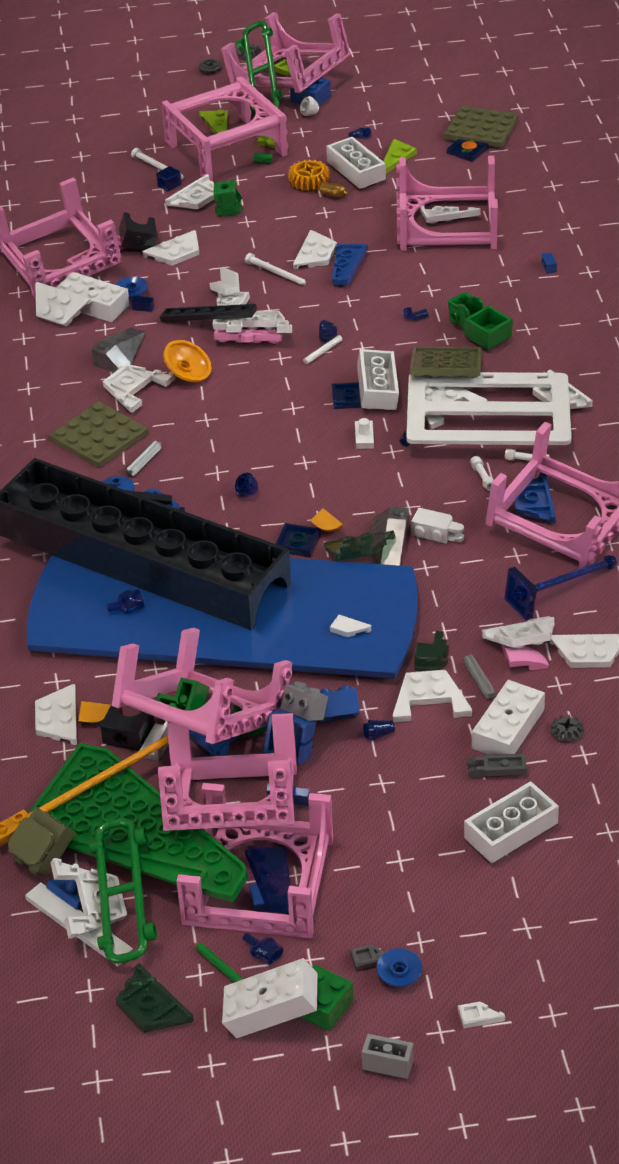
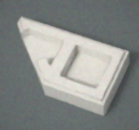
M338 615L330 626V632L347 638L355 636V633H369L372 630L371 625L342 615Z
M482 1002L458 1005V1013L463 1029L505 1021V1014L500 1011L498 1013L488 1008V1005Z

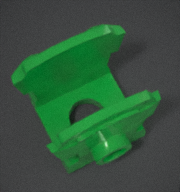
M236 179L214 183L213 194L217 206L215 205V214L219 216L239 214L243 210L241 205V199L243 198L236 188Z
M464 292L448 300L450 323L457 324L464 330V319L484 308L482 299L476 296L472 297L471 294Z

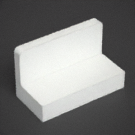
M220 268L221 281L209 283L210 290L223 295L240 293L238 273L226 268Z
M165 721L164 725L154 724L140 750L168 735L167 721ZM168 744L144 758L159 762Z

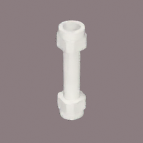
M506 449L505 459L531 461L532 454L516 452V449Z
M474 456L470 460L471 467L479 473L482 478L483 487L490 491L491 483L494 479L492 476H488L483 467L482 459Z

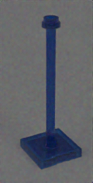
M607 555L603 561L535 585L516 567L509 568L504 599L526 621L533 619L535 599L538 591L603 568L613 569L617 565V560L615 556Z

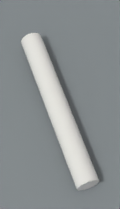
M340 335L336 336L304 358L303 362L306 365L340 343L342 337Z

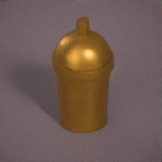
M322 182L320 186L321 194L334 197L335 199L343 198L345 194H349L340 183Z

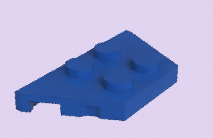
M541 472L540 477L533 479L516 498L514 507L517 515L551 523L556 522L546 474Z

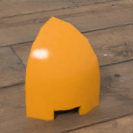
M324 508L310 520L315 526L325 532H336L344 527L339 520Z
M81 701L78 721L100 722L105 718L111 705Z

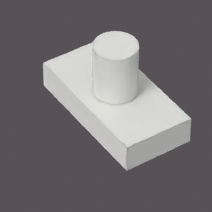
M367 418L355 421L356 449L374 448L373 421H369Z

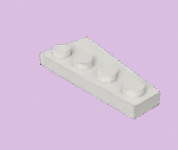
M249 292L230 295L218 293L217 306L246 304L250 299ZM237 318L213 319L214 330H226V325H231V321Z

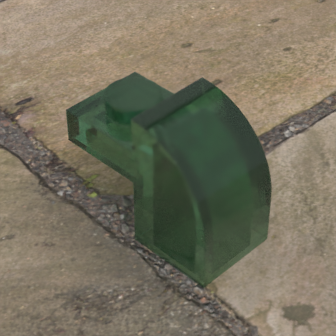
M444 631L435 632L433 644L417 642L414 656L415 671H435L447 665L449 661V645H447V640L444 639Z

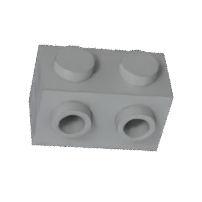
M303 682L286 684L281 709L308 721L323 720L328 696L320 693L321 690L306 687V684Z
M367 1034L362 1050V1070L408 1079L414 1061V1043Z

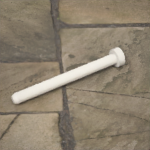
M139 148L132 150L131 156L133 158H139L179 180L184 178L183 174L141 153Z
M248 253L245 257V263L249 265L253 263L300 285L306 284L305 279L257 259L252 253Z

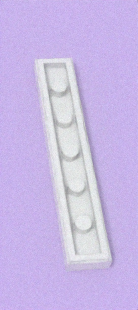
M39 883L25 895L29 903L65 929L64 920L68 916H84L82 911L70 906L47 889V886L43 883ZM102 927L77 936V938L106 958L104 950H100L97 943V937L103 936ZM112 934L114 954L118 955L133 951L132 947Z

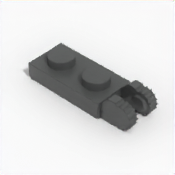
M525 754L483 755V757H470L467 760V767L470 768L468 769V776L471 778H482L484 775L527 774Z

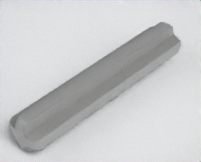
M153 441L126 468V475L133 477L161 449V443Z
M473 655L464 656L463 663L485 698L488 700L495 698V689Z

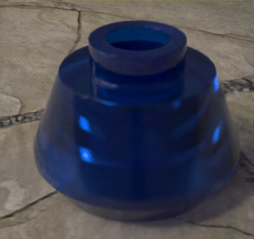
M322 320L319 324V339L325 343L332 340L334 336H337V326H334V323Z
M249 472L239 475L235 481V491L239 496H252L258 490V482Z

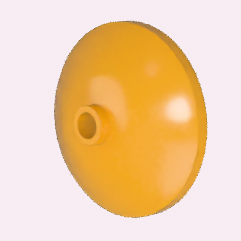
M174 340L165 347L163 352L164 362L176 377L187 382H201L210 375L212 369L210 359L197 345L185 340Z

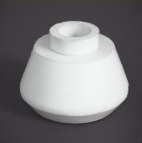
M308 96L302 100L300 105L302 115L314 116L318 113V102L313 97Z

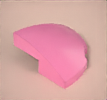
M502 644L505 659L508 660L510 667L528 665L529 671L549 668L547 660L537 650L526 645L523 648H514Z

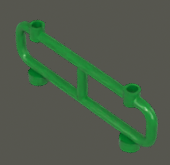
M257 21L245 28L243 39L237 40L236 46L240 52L245 50L249 83L256 88L254 75L269 69L272 89L271 98L274 102L273 105L279 108V99L283 98V94L280 89H277L270 43L273 30L270 27L268 28L266 22ZM262 27L261 33L265 42L268 63L253 69L248 35L250 31ZM250 106L251 112L256 115V111Z
M118 818L102 823L95 831V841L89 842L92 855L96 854L103 936L97 937L99 949L104 950L106 958L115 964L134 961L140 958L147 950L148 941L158 939L155 923H146L138 846L148 844L147 832L145 827L136 829L135 823L131 819ZM124 826L128 829L133 882L108 888L105 863L106 847L103 835L107 830ZM134 891L139 945L135 951L117 955L113 952L114 940L111 932L108 897Z

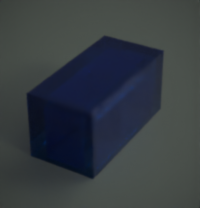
M134 296L131 301L132 310L152 312L155 306L154 298Z

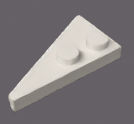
M423 205L419 208L426 223L435 224L438 221L449 222L453 219L481 215V209L473 207L463 211H459V207L435 206L432 209H425Z

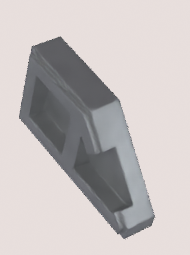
M372 944L350 949V955L356 971L377 967L379 958L385 953L379 947Z

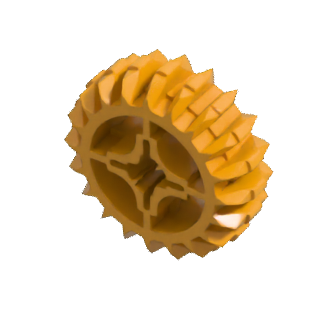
M309 159L308 161L303 160L302 162L294 163L290 167L288 178L290 184L296 190L315 191V189L320 190L322 182L328 183L330 173L325 163Z

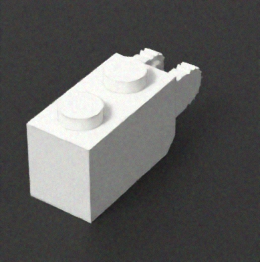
M418 508L411 520L412 536L446 544L448 540L453 542L464 540V534H462L464 525L453 522V518L449 514Z

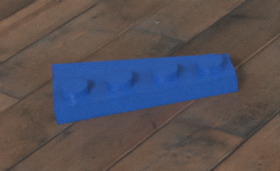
M337 244L336 260H334L335 267L333 268L332 275L333 285H349L368 251L367 244Z

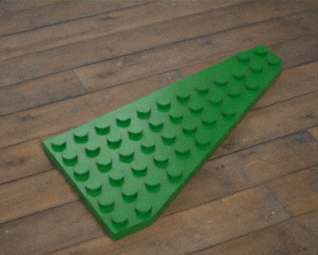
M79 743L28 814L35 807L39 808L122 760L107 748ZM130 767L121 770L48 812L76 832L67 846L69 849L96 857V854L92 855L89 842L95 841L94 837L97 828L102 823L110 820L128 818L135 823L136 829L145 827L148 836V844L138 846L141 873L177 885L178 874L201 877L202 894L234 902L247 881L248 874L245 864L204 829L163 831L160 792ZM123 826L107 830L103 835L106 847L105 861L131 869L127 827Z

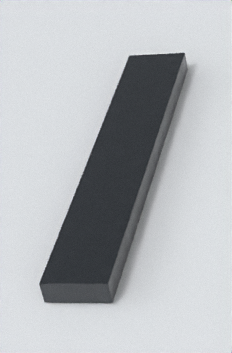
M256 304L165 308L160 315L161 322L252 318L257 311Z

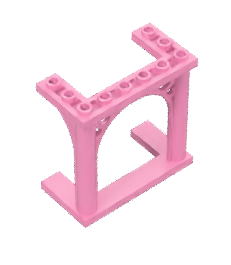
M273 12L264 18L268 28L270 27L273 30V36L270 37L273 62L286 57L291 77H276L277 88H294L295 93H300L351 55L341 14H335L328 19L333 43L300 42L285 32L280 25L277 12ZM227 44L221 51L230 83H236V78L240 76L249 82L247 64L241 67L235 44ZM266 50L252 59L253 69L268 63ZM301 56H322L304 69ZM261 73L254 75L256 87H271L269 76H264Z
M242 76L236 78V83L174 103H169L167 100L162 102L165 142L171 148L177 147V128L198 148L200 175L202 177L206 174L209 175L210 181L213 180L211 150L253 136H267L274 140L276 152L282 157L288 155L286 115ZM226 100L236 106L238 117L245 124L206 137L181 112L212 102ZM250 106H252L256 111V115L252 120V112Z
M488 156L487 186L433 187L417 181L407 168L406 157H399V164H396V173H399V177H396V187H400V191H397V244H400V251H407V246L490 244L491 249H497L498 202L495 199L494 156ZM488 200L489 232L439 233L422 228L414 220L415 212L421 206L430 202Z
M74 177L59 183L65 210L9 232L4 209L0 207V254L3 253L29 284L34 298H36V282L56 288L72 272L90 276L122 262L114 222L112 220L97 225V228L83 213L77 181ZM73 224L90 244L89 252L81 261L56 270L44 269L38 250L23 255L17 248Z
M544 422L536 431L531 461L506 490L507 475L500 473L491 483L485 525L493 527L497 523L579 561L578 567L586 570L590 564L593 565L598 553L601 554L603 552L605 544L611 542L614 533L619 532V481L611 482L597 479L546 456L551 424ZM540 471L588 493L599 504L602 517L594 516L583 533L560 534L547 530L506 510ZM614 505L618 508L610 510L607 509L606 506Z
M194 627L182 630L176 669L135 680L139 645L132 643L120 647L112 706L116 708L129 706L206 736L205 742L211 744L267 726L269 715L277 709H281L284 688L286 684H289L292 676L293 662L284 660L274 663L272 681L269 685L260 690H245L233 686V679L224 678L217 680L195 672L194 665L200 630ZM180 678L195 680L210 687L207 695L211 696L205 705L196 710H181L151 698L157 697L158 693L168 694L177 691ZM230 703L239 706L242 711L230 714Z
M293 713L272 714L274 753L192 757L189 729L167 721L171 766L158 767L163 831L294 824L293 779L294 775L297 774ZM269 776L270 795L258 802L201 805L189 797L191 780Z
M203 783L201 789L203 805L226 804L224 785ZM309 794V822L295 821L294 824L204 828L219 843L223 844V841L227 844L224 847L228 850L245 842L267 840L280 843L296 854L302 866V875L299 887L289 886L288 889L289 915L207 906L209 896L202 894L201 877L178 874L177 889L181 924L312 939L314 934L313 914L327 847L332 845L331 795ZM226 835L238 836V838L233 840L229 839ZM295 842H304V843H306V844H304V845H302V846H296V845H294Z

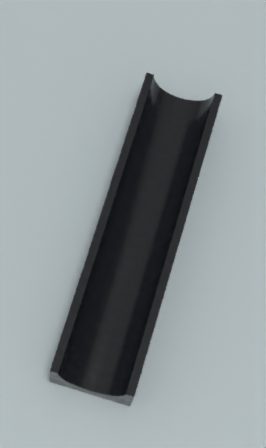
M36 458L31 460L0 490V536L249 630L255 627L258 605L269 584L274 583L285 588L291 585L290 553L288 548Z

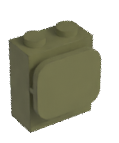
M35 807L30 817L23 819L10 837L8 851L14 855L13 860L23 866L27 864L29 866L28 870L36 876H39L40 873L49 876L52 871L50 862L53 858L60 859L76 832L48 812Z

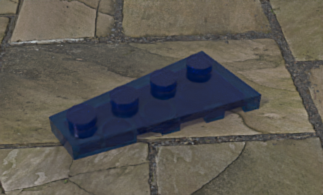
M247 846L245 855L268 913L289 915L288 889L290 880L286 847Z

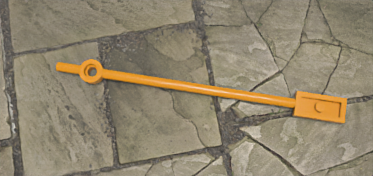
M168 735L39 808L49 812L169 744ZM23 809L0 822V846L9 842L19 823L23 819L29 818L32 812L28 814Z

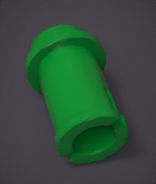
M257 151V153H254L253 162H256V164L258 162L272 164V154L259 153Z

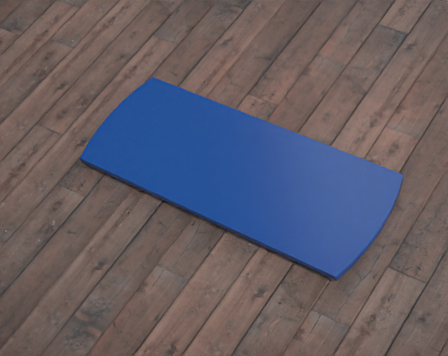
M52 555L41 573L29 607L27 647L29 651L119 657L120 647L133 643L139 645L138 659L177 662L182 630L194 627L200 630L195 663L274 669V663L287 660L293 662L292 671L395 679L405 662L415 632L418 610L417 582L413 566L290 558L291 585L285 588L274 583L269 584L258 605L255 627L249 630ZM338 615H342L369 624L372 630L369 633H355V636L347 638L330 632V626Z

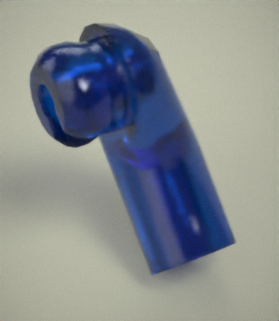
M368 127L359 128L349 132L348 135L349 138H368L371 136V129Z
M411 307L403 309V316L407 319L419 320L428 317L426 309L412 312Z

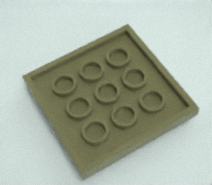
M461 106L444 132V139L460 142L470 140L480 145L502 148L515 127L519 114Z
M413 347L410 375L415 377L431 375L435 378L442 376L476 378L480 376L482 347Z
M98 401L50 433L49 441L93 466L100 468L148 435L149 429Z

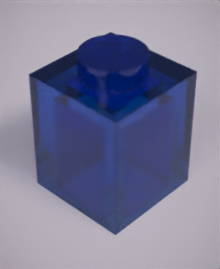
M171 166L156 173L157 187L167 192L181 185L180 171Z

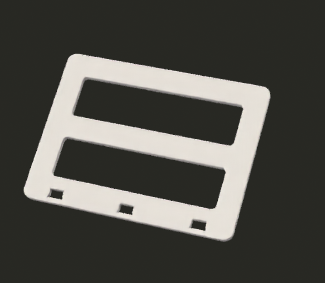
M480 372V376L476 378H468L466 376H459L457 378L449 376L429 378L432 376L415 377L409 374L407 442L410 444L534 445L536 431L425 430L426 415L552 416L553 430L550 431L548 445H568L571 443L568 375L565 373ZM427 387H541L552 389V401H426L425 389Z

